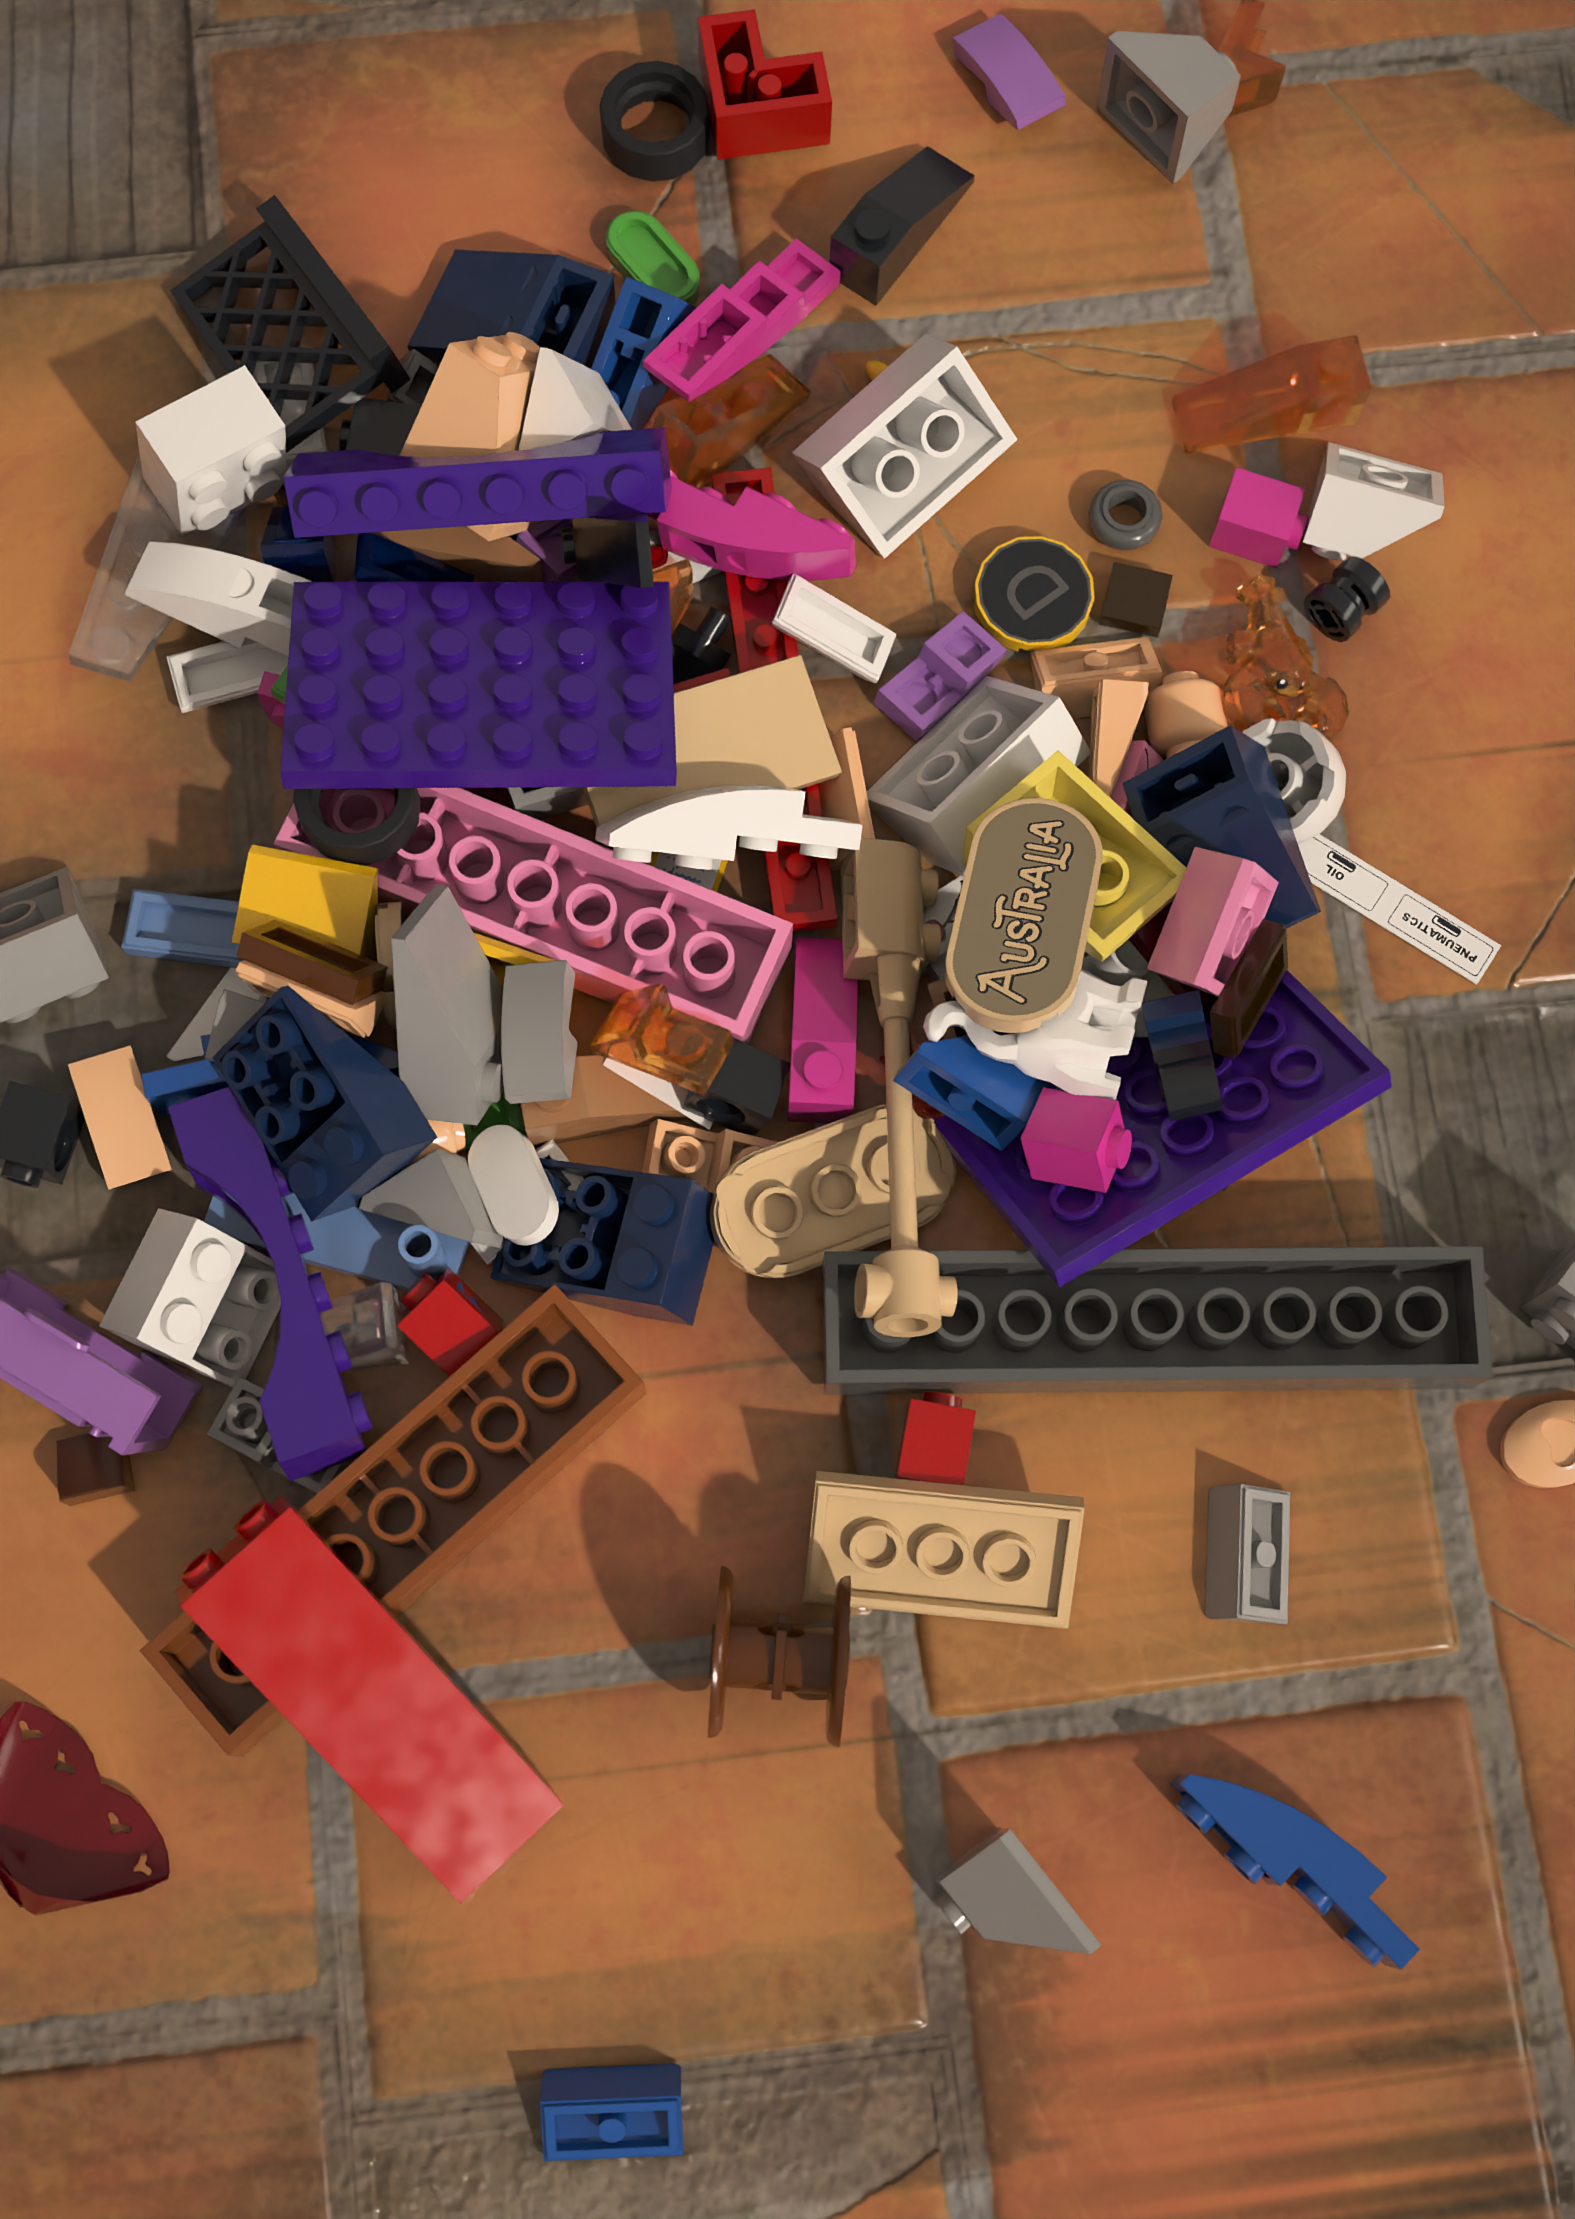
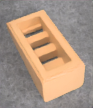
M1102 679L1093 691L1089 749L1092 753L1088 756L1087 777L1110 798L1115 789L1148 695V682Z

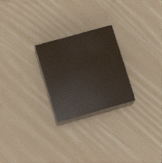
M1114 562L1099 625L1158 638L1173 575Z

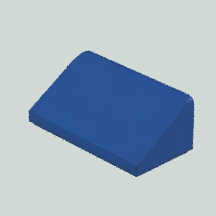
M653 2064L548 2069L543 2072L540 2109L544 2161L683 2155L682 2079L680 2065Z

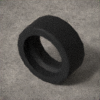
M662 61L636 63L618 72L607 84L599 105L604 150L616 167L634 178L651 182L671 180L692 170L705 155L710 138L709 106L707 93L694 75L679 65ZM662 101L674 104L685 111L689 118V125L680 135L668 141L651 143L636 139L622 129L621 118L629 109L643 102Z
M393 788L395 792L394 809L386 820L376 828L361 833H342L333 829L323 819L319 808L320 795L323 789H294L293 803L299 821L310 842L323 855L333 860L358 865H370L388 859L409 842L419 823L421 800L417 788Z

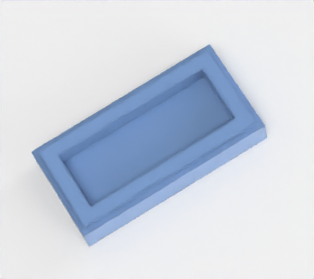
M133 889L121 948L126 955L237 968L239 962L243 961V959L237 957L239 944L232 943L239 902Z

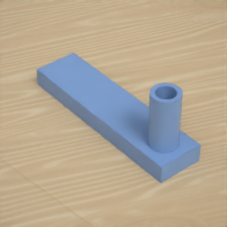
M295 1194L284 1197L290 1217L302 1213L308 1228L314 1250L303 1254L307 1264L407 1291L426 1272L435 1279L447 1267L460 1278L470 1246L468 1241L435 1232L424 1225H411L360 1210L359 1207H352L311 1222ZM212 1197L204 1220L205 1223L251 1248L269 1253L267 1247L245 1220L224 1202Z

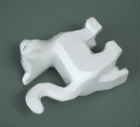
M1081 969L1076 995L1070 1006L1058 1017L1056 1014L1051 1019L1043 1021L1042 1027L1028 1032L999 1035L993 1030L982 1027L963 1013V1006L953 1000L934 1007L926 1015L923 1028L928 1040L937 1042L945 1034L948 1027L960 1026L966 1030L980 1054L996 1061L1013 1064L1024 1074L1051 1082L1070 1094L1090 1095L1116 1100L1121 1077L1106 1072L1110 1056L1129 1054L1135 1032L1134 1026L1143 1001L1147 981L1131 978L1122 986L1111 985Z

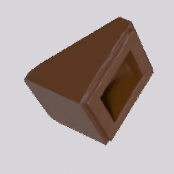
M87 1433L57 1440V1488L60 1502L72 1506L135 1491L129 1455H121L108 1447L113 1437H95Z

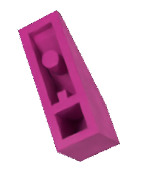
M796 937L788 1121L832 1123L853 1113L858 979L843 978L842 940Z

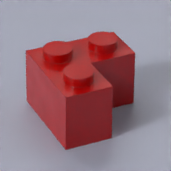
M755 9L698 17L699 66L703 87L707 93L710 125L717 160L830 144L832 97L822 51L765 59Z

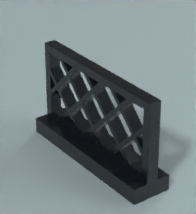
M274 195L256 208L264 220L263 223L179 283L170 292L228 373L246 366L253 376L257 361L279 362L273 384L257 383L279 417L285 399L308 400L304 414L285 427L286 453H288L382 383L386 385L391 393H394L411 379L388 343L276 195ZM268 246L272 253L266 273L245 272L248 260ZM283 267L287 273H282ZM211 287H224L218 308L196 307L192 302ZM240 288H261L256 309L234 308ZM277 289H299L294 310L272 309ZM312 305L316 311H309L310 306ZM208 323H214L213 328ZM230 324H251L246 345L224 344ZM267 325L289 326L284 347L262 346ZM305 326L327 327L322 348L299 347ZM340 343L344 349H337L338 344ZM235 360H241L240 367ZM295 363H317L312 385L289 384ZM333 364L357 365L361 371L342 386H327Z

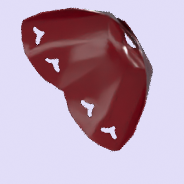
M14 1702L0 1718V1885L20 1908L24 1907L25 1910L36 1916L140 1893L168 1880L170 1873L169 1857L163 1837L143 1807L130 1795L102 1784L93 1753L84 1740L71 1727L43 1708L27 1702ZM23 1720L29 1730L41 1731L44 1734L43 1737L22 1741V1730L19 1722ZM59 1750L64 1752V1761L75 1768L74 1774L63 1770H54ZM113 1812L117 1816L119 1824L129 1826L131 1831L111 1834V1822L108 1814ZM142 1852L147 1853L145 1865L152 1870L150 1875L141 1871H134Z

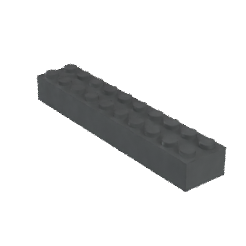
M1483 1246L1122 1249L1061 1287L1057 1286L1029 1250L927 1251L939 1259L940 1276L955 1277L958 1289L957 1305L952 1317L941 1316L942 1325L937 1331L917 1337H893L881 1334L874 1329V1319L858 1318L856 1315L854 1289L858 1268L861 1264H872L875 1257L886 1251L824 1252L822 1265L824 1395L924 1394V1392L969 1394L1472 1389L1493 1377Z

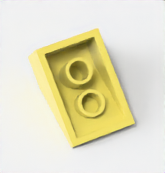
M1057 750L966 827L962 862L967 866L972 840L980 823L993 810L1006 803L1025 798H1044L1064 803L1079 811L1091 822L1099 835L1102 845V866L1085 952L1103 962L1174 900L1186 867Z

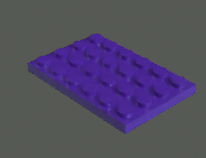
M294 582L280 770L283 789L676 786L677 764L669 582H654V587L646 588L603 582Z
M1287 970L1239 1056L1236 1055L1235 1059L1213 1053L1210 1010L1218 997H1212L1202 1006L1223 1111L1191 1116L1170 1122L1166 1103L1162 1101L1148 1037H1133L1128 1055L1110 1056L1106 1072L1121 1077L1116 1100L1119 1102L1124 1128L1131 1132L1132 1145L1126 1166L1123 1169L1116 1168L1106 1193L1032 1179L1020 1139L1024 1129L1000 1151L930 1104L925 1105L921 1110L923 1115H927L934 1120L933 1123L936 1124L935 1126L953 1158L1057 1286L1061 1287L1392 1087L1390 1070ZM1051 1082L1048 1086L1050 1089L1065 1091Z

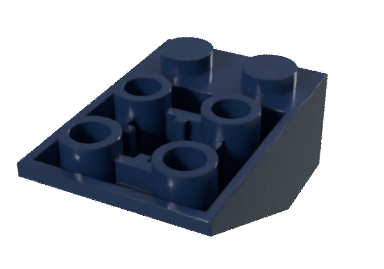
M455 249L407 345L408 351L414 349L423 356L441 363L449 343L473 340L479 336L493 337L514 332L529 338L539 347L552 349L591 369L616 304L614 275L554 254Z
M1229 725L1122 783L1134 820L1186 868L1194 848L1198 847L1255 862L1279 883L1264 919L1285 924V929L1321 912L1265 747Z
M288 985L280 987L212 1057L311 1222L360 1205L362 1196L397 1175L438 1138L405 1083Z
M539 1158L558 1201L559 1214L557 1222L546 1238L533 1245H518L506 1238L503 1248L496 1255L490 1278L545 1293L555 1284L569 1300L632 1316L693 1326L714 1243V1236L710 1225V1208L713 1194L693 1179ZM562 1171L583 1177L584 1180L578 1186L577 1191L568 1190L571 1183Z

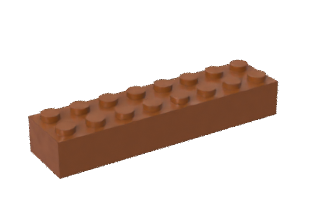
M554 1284L301 1507L298 1512L397 1618L646 1394L644 1382ZM185 1611L139 1650L227 1755L244 1756L285 1719Z

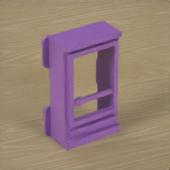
M7 1268L4 1274L0 1273V1378L78 1427L92 1426L89 1431L91 1435L95 1437H113L108 1447L121 1455L166 1449L202 1390L203 1385L150 1352L142 1350L140 1355L135 1354L65 1311L68 1305L67 1301L20 1272Z

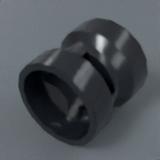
M1351 556L1334 569L1332 581L1328 584L1318 585L1305 597L1304 609L1310 621L1321 633L1334 641L1345 642L1360 629L1362 618L1365 615L1376 614L1388 602L1390 589L1386 580L1374 566L1362 558Z

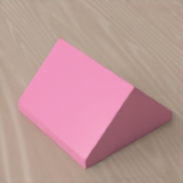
M1195 847L1147 969L1218 997L1263 918H1265L1279 882L1255 862Z

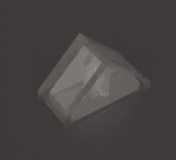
M380 1282L331 1300L333 1309L322 1312L328 1333L340 1330L346 1344L353 1368L343 1372L409 1363L407 1337L397 1327L404 1308L403 1304L399 1301L400 1295L391 1283Z

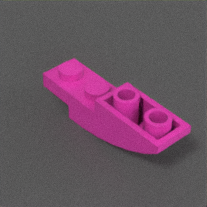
M670 470L672 489L666 512L647 513L648 517L657 521L661 544L664 550L692 562L721 571L755 578L789 581L793 573L805 580L850 577L856 568L855 541L844 527L826 518H821L817 521L797 511L791 502L775 493L763 495L746 487L735 506H733L720 492L709 487H701L699 490L680 481L676 474Z

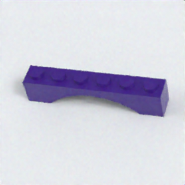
M665 427L606 431L545 447L477 456L410 457L379 454L360 449L299 453L283 476L295 538L661 513L667 510L672 489Z
M230 1086L169 1106L168 1110L185 1164L198 1188L224 1202L245 1220L267 1247L274 1263L281 1297L280 1337L273 1370L261 1396L260 1405L279 1465L291 1482L358 1458L366 1451L361 1433L373 1429L360 1390L348 1394L341 1372L353 1368L341 1331L328 1333L322 1312L333 1309V1305L321 1271L309 1275L303 1254L314 1250L313 1243L302 1213L290 1217L284 1198L294 1194L274 1159L271 1158L270 1152Z

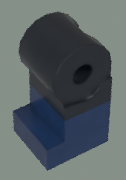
M1199 990L1142 1002L1141 1006L1162 1101L1166 1103L1170 1122L1191 1116L1223 1111Z

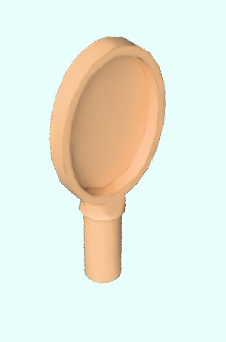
M1575 1400L1551 1401L1538 1405L1522 1413L1511 1422L1502 1436L1500 1458L1504 1468L1513 1479L1524 1485L1536 1488H1557L1575 1483Z

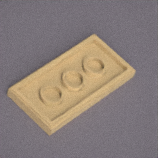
M799 655L674 693L676 786L583 787L596 827L628 810L653 800L685 791L729 785L782 786L798 790L836 778L842 773L802 656ZM603 844V846L606 847V848H609V849L614 848V847L607 846V845Z
M816 1471L803 1602L833 1605L835 1588L838 1581L844 1576L851 1575L850 1607L1068 1629L1085 1510L1083 1497Z

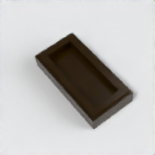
M1263 918L1211 1008L1210 1021L1213 1053L1235 1059L1236 1055L1239 1056L1287 971L1288 951L1285 924Z

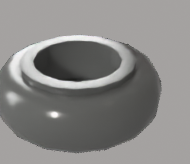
M1130 479L1115 480L1101 487L1093 496L1088 511L1090 527L1096 537L1108 547L1121 551L1135 550L1148 544L1158 533L1163 517L1161 503L1154 492L1143 483ZM1125 504L1132 506L1139 512L1142 520L1135 525H1122L1112 519L1109 509L1116 505Z

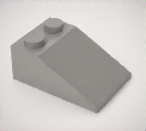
M435 884L391 938L399 1078L407 1086L426 1119L477 1126L491 1103H497L500 1100L504 1087L501 1054L503 987L451 890L447 885Z

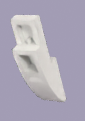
M149 541L130 580L125 595L240 649L245 637L289 657L294 582L312 581L238 555L178 543Z
M729 785L685 791L659 798L628 810L598 826L595 840L614 847L613 858L636 862H651L652 851L676 854L674 864L678 866L712 870L714 859L734 861L737 835L740 836L739 847L777 852L778 840L801 843L799 854L837 859L838 848L859 850L863 825L844 819L803 814L805 791L782 786Z

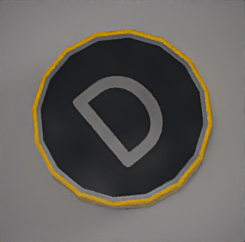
M1043 536L1017 537L997 546L982 562L974 585L975 614L983 629L1002 646L1019 652V648L1027 651H1036L1069 645L1085 628L1095 599L1093 577L1082 557L1066 544Z

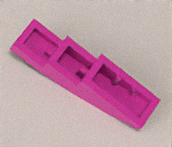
M795 238L768 266L759 260L731 289L720 284L643 360V368L690 402L734 375L800 323L839 286L841 271Z

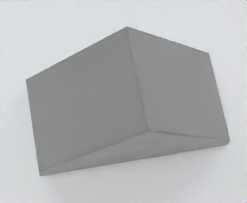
M437 1149L362 1196L359 1207L360 1210L411 1225H424L435 1232L472 1243L500 1248L503 1236L495 1230L471 1176L466 1157Z

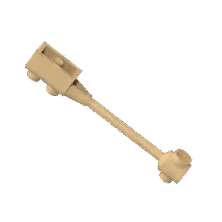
M861 838L859 850L849 849L840 869L843 978L870 980L881 1027L884 1028L891 1249L875 1257L872 1264H861L859 1266L855 1280L854 1305L858 1318L874 1319V1329L877 1332L893 1337H917L937 1331L942 1325L941 1316L952 1317L956 1310L958 1296L955 1277L940 1276L939 1259L935 1255L918 1248L912 1093L893 1081L898 1070L911 1057L909 1027L913 1023L921 974L926 969V961L936 962L940 952V926L938 924L924 923V907L934 906L938 894L939 881L937 870L922 869L921 853L915 846L899 841Z

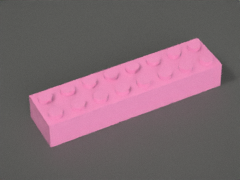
M393 788L323 789L320 795L319 808L323 819L333 829L342 833H361L376 828L390 816L394 809L395 792ZM417 788L421 800L419 823L409 842L392 857L370 865H363L378 868V906L379 903L402 901L407 919L435 884L447 885L474 933L556 961L567 960L575 972V989L628 1011L632 1003H635L678 1031L708 1044H711L720 1033L749 1044L792 947L793 923L646 863L613 858V850L461 788ZM293 803L273 843L275 848L331 859L323 855L307 838Z

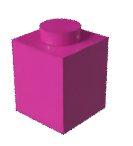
M1236 467L1209 547L1277 568L1285 548L1297 550L1309 516L1298 512L1305 489Z
M1043 1087L1020 1138L1032 1179L1103 1193L1107 1192L1116 1168L1123 1169L1126 1166L1132 1145V1135L1130 1130L1124 1128L1118 1100L1090 1095H1074L1066 1091Z

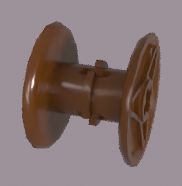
M721 1566L716 1624H713L709 1679H711L708 1738H713L722 1731L726 1687L772 1691L771 1699L782 1700V1692L827 1695L826 1739L829 1744L839 1748L849 1667L851 1575L844 1576L836 1585L831 1626L788 1623V1614L783 1613L777 1614V1622L732 1618L733 1574L727 1567Z

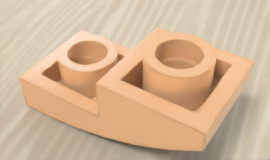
M131 1045L69 1063L68 1067L108 1189L172 1170L151 1105L145 1098L142 1078Z
M657 1119L650 1124L642 1172L693 1179L713 1193L717 1181L732 1163L742 1156L778 1142L728 1129L720 1133H714Z

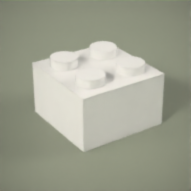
M246 366L136 421L143 478L181 536L196 528L208 530L215 527L228 516L230 510L249 500L260 502L271 497L280 489L284 482L283 476L286 473L285 424Z

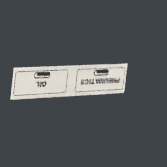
M1321 834L1298 844L1312 884L1476 985L1502 946Z

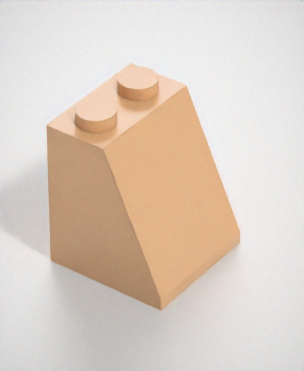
M514 332L493 337L479 336L473 340L449 343L400 456L457 457L518 451L540 347L529 338ZM540 521L473 525L467 527L487 541H492L524 532Z

